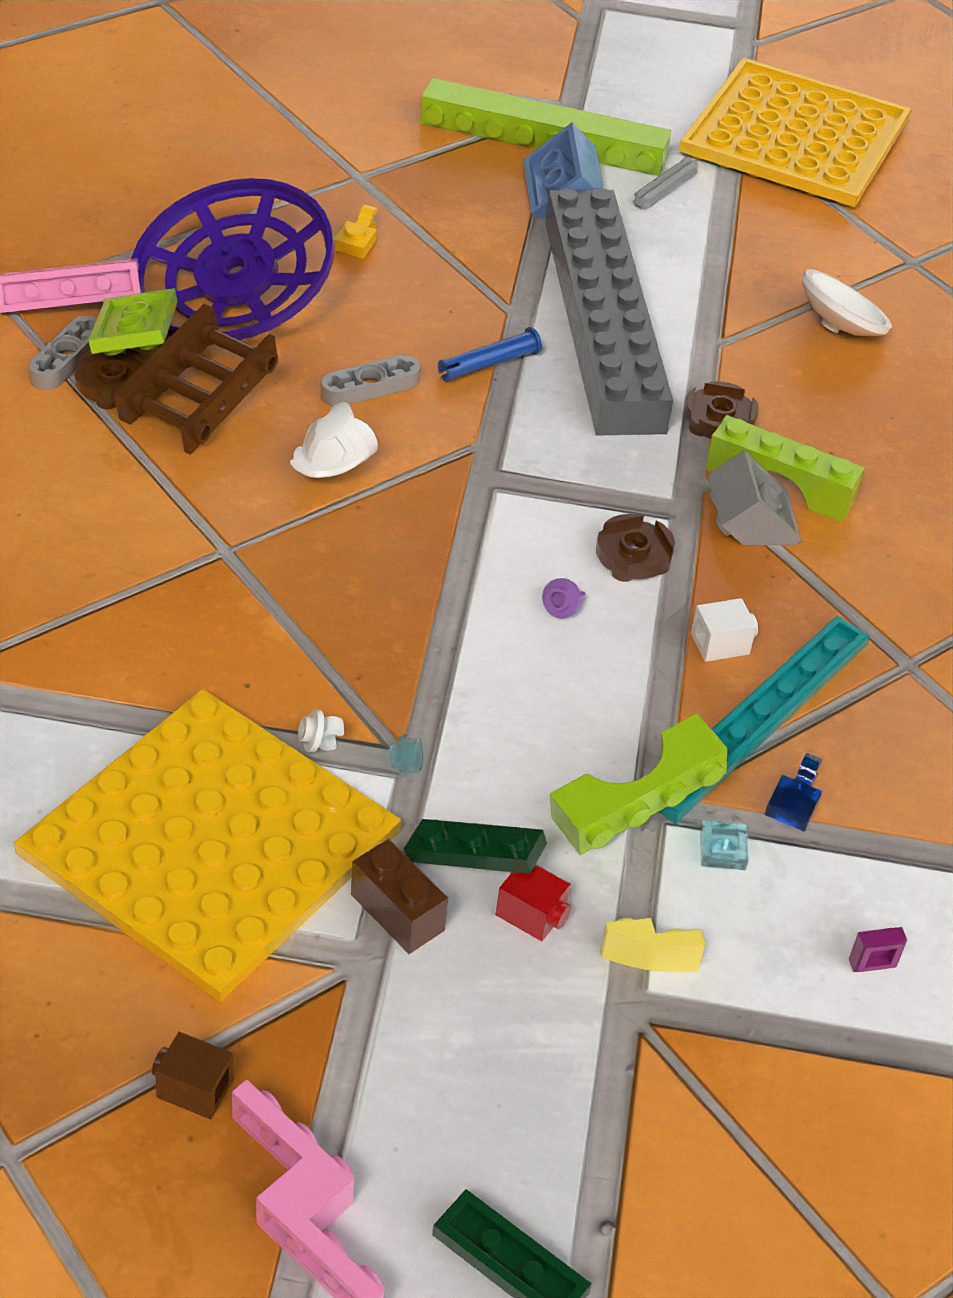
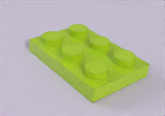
M175 288L105 298L88 340L92 354L104 352L105 355H115L123 352L125 349L139 347L141 350H151L163 344L178 302Z

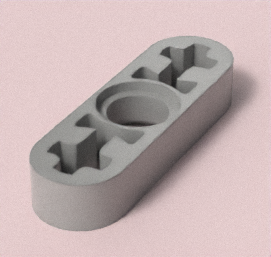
M92 316L75 318L30 361V380L33 386L43 390L57 388L78 368L80 357L91 351L88 340L97 318ZM66 350L75 351L74 353H71V354H60V353H59V352H61V351H66Z
M398 355L328 373L322 378L321 398L330 406L341 401L347 402L350 405L414 388L419 382L420 364L411 356ZM364 379H376V380H378L379 382H376V383H368V382H364V381H362V380H364Z

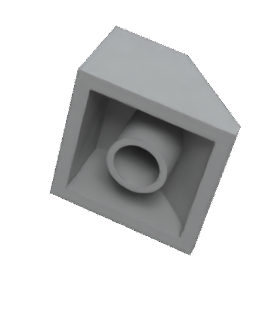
M745 450L708 474L712 489L709 491V496L718 512L716 523L726 536L732 535L742 545H796L802 541L787 489Z

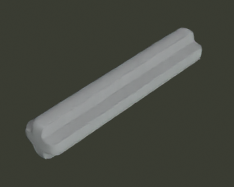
M686 157L635 192L634 205H639L641 209H646L697 173L696 167L698 162L696 160L693 161L690 157Z

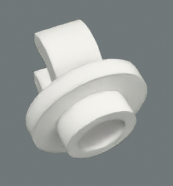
M312 709L308 717L303 716L298 728V740L303 742L306 752L312 753L316 752L318 748L325 751L335 750L337 748L335 735L343 736L344 725L341 718L335 716L324 718L323 712L318 709Z

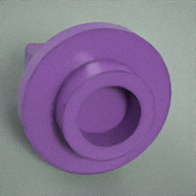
M557 578L545 586L542 600L545 609L552 616L567 618L574 615L580 609L586 593L580 591L573 581L567 578Z

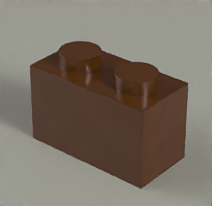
M390 839L385 840L352 861V897L408 954H411L445 931L448 897Z

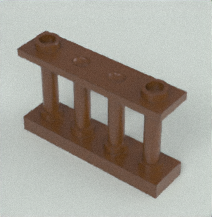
M204 303L114 393L119 420L131 425L141 414L147 412L179 428L184 452L191 455L200 444L205 443L209 439L212 431L267 374H270L275 369L278 363L275 336L268 334L255 348L219 331L216 309ZM215 344L244 358V360L232 370L201 355V353L208 346ZM192 366L223 382L210 393L179 378V376L186 368ZM170 389L201 405L190 416H187L156 401V399L164 391Z

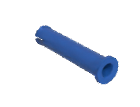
M528 327L524 333L448 359L439 360L438 371L439 373L447 371V374L442 375L441 378L444 382H449L452 379L530 352L534 355L538 354L542 349L541 339L535 328Z

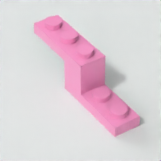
M248 1080L244 1081L232 1091V1119L288 1170L256 1198V1224L333 1298H384L383 1284L376 1273L366 1265L359 1267L345 1254V1248L337 1236L325 1229L353 1204L354 1176L352 1170L342 1158L337 1155L331 1157L318 1145L314 1134L306 1125L300 1122L295 1124L282 1112L279 1102L271 1093L266 1090L260 1092Z

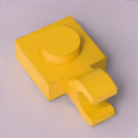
M365 204L360 210L356 223L346 221L334 237L335 251L364 259L377 241V222L373 221V218L378 208Z

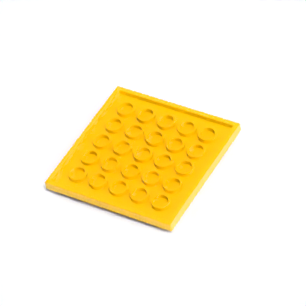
M743 58L681 139L679 152L689 154L695 159H704L717 163L723 168H733L745 172L752 177H761L774 181L780 186H790L805 191L812 196L831 199L840 205L856 207L909 120L912 108Z
M201 689L14 841L17 855L221 1003L352 878L353 860L385 840H392L401 831L402 819L209 692Z

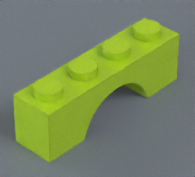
M728 415L725 416L712 435L706 470L712 472L745 450L766 471L779 473L793 481L802 491L809 510L842 523L844 522L856 501L865 467L817 450L812 446L788 439L778 433L751 425L744 420Z
M696 713L661 732V759L649 774L631 782L612 783L600 780L586 773L549 793L551 818L579 855L592 848H601L609 843L615 835L630 827L641 826L651 815L667 806L674 807L680 804L687 795L703 786L709 787L717 783L727 773V747Z

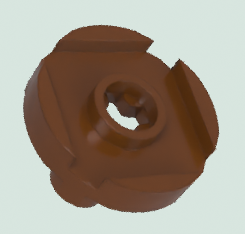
M125 349V353L105 355L104 352L92 354L89 351L78 360L77 370L75 369L76 387L83 396L96 401L98 407L113 409L116 407L114 393L147 360L140 353L132 349Z
M712 381L705 383L704 389L696 392V387L693 388L687 395L684 413L687 421L690 423V432L696 436L707 435L712 437L726 415L744 420L746 423L755 426L758 403L754 397L751 402L749 398L744 396L745 390L740 386L727 382Z
M621 514L608 519L604 523L603 530L597 536L596 554L598 559L606 568L611 570V574L616 580L622 582L631 581L633 578H650L667 573L671 564L675 540L671 531L663 523L657 520L655 525L644 522V515ZM629 544H634L639 548L630 547Z

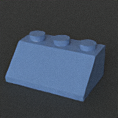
M573 122L523 159L531 215L535 218H546L549 190H561L564 188L573 190L604 189L596 146Z

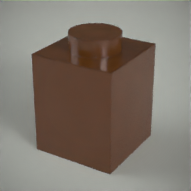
M179 1031L169 1048L164 1046L160 1049L152 1066V1075L156 1079L157 1098L211 1120L234 1080L233 1053Z

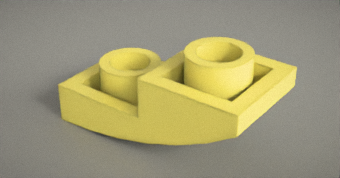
M623 918L615 922L605 923L600 952L602 958L629 967L661 972H694L699 970L705 941L701 929H671L664 933H655L651 918L636 920Z

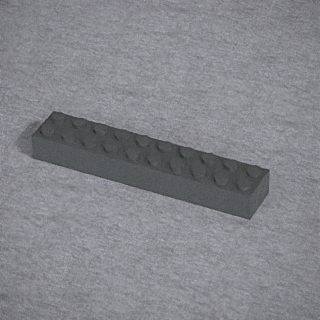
M570 188L549 190L545 225L595 435L667 434L673 398L614 190L602 188L594 190H573Z

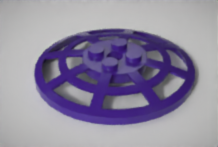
M247 178L212 184L194 191L173 203L147 227L138 240L131 259L138 258L141 293H145L144 275L149 258L168 264L165 274V288H175L178 300L176 310L187 318H190L196 311L192 310L184 302L204 296L208 301L214 303L212 307L216 309L218 326L238 325L257 319L258 323L231 331H221L238 340H243L276 328L291 319L309 304L319 293L328 278L334 261L335 242L333 230L325 211L306 192L284 182L271 179ZM261 196L256 214H238L215 220L208 207L210 204L231 198ZM275 198L300 207L313 218V221L297 233L286 222L270 216ZM196 212L203 227L188 236L177 247L175 252L156 246L160 239L174 225L191 213ZM252 225L249 234H233L224 237L222 230ZM270 228L281 233L288 240L272 249L262 236L265 229ZM321 230L326 248L320 271L305 272L307 255L304 243ZM207 237L210 238L212 243L201 252L197 259L187 257V254L197 244ZM295 250L297 259L295 272L279 273L277 261ZM234 267H242V269L237 272H229ZM179 268L194 272L197 285L177 291L176 281ZM272 285L287 286L277 298L267 305H264L260 299V296ZM310 285L287 308L271 316L270 312L286 302L298 286ZM247 303L252 311L251 313L236 317H221L228 306ZM170 324L167 334L172 336L179 327Z

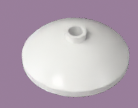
M807 269L803 274L802 284L811 306L823 318L821 323L835 333L842 330L856 336H881L887 334L891 329L892 324L888 317L853 288L817 270Z

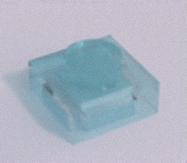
M703 820L700 829L701 866L746 870L749 860L747 824Z

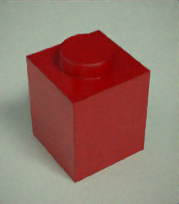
M535 865L531 874L512 872L499 887L495 915L542 942L553 927L559 930L566 922L572 908L567 903L571 884L538 865Z

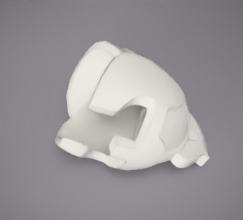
M341 401L333 405L325 417L316 419L310 425L303 446L295 449L294 459L290 460V464L296 471L308 477H332L347 472L368 460L370 456L377 452L378 442L371 428L363 421L354 418L350 405L347 402Z

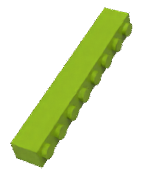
M435 78L431 79L421 97L420 124L538 149L573 122L596 146L598 161L601 164L660 176L668 156L672 132L670 129Z

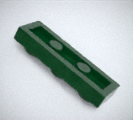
M422 819L405 845L404 851L406 856L414 863L531 874L547 845L543 829Z
M467 1189L461 1193L433 1225L432 1236L513 1298H586L590 1293L591 1282Z

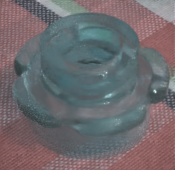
M408 734L400 736L398 742H393L390 749L392 768H398L403 777H407L408 773H419L423 765L421 739L409 738Z

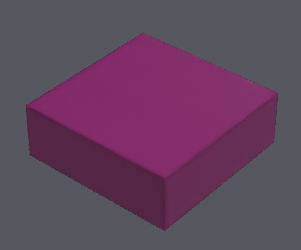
M895 927L858 932L849 956L853 972L896 968L907 942L903 928Z

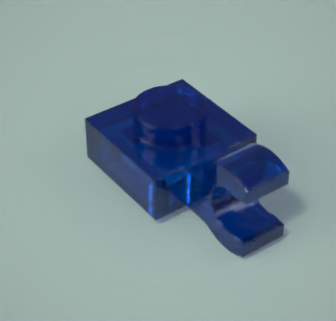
M806 753L795 779L782 774L767 804L765 816L801 831H806L823 792L813 787L818 776L817 771L822 763L821 758Z

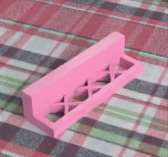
M138 258L0 273V313L102 302L105 298L141 293L138 274Z

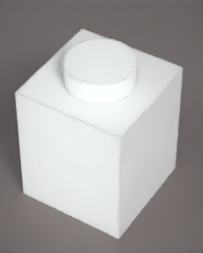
M742 598L696 606L690 634L704 662L750 655L753 639L758 634V623L754 614L749 613Z

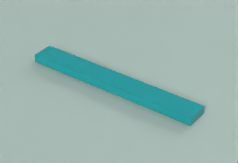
M834 617L711 729L727 747V773L714 785L709 787L703 786L687 795L680 804L674 807L667 806L658 812L677 824L868 644L870 635L841 617Z

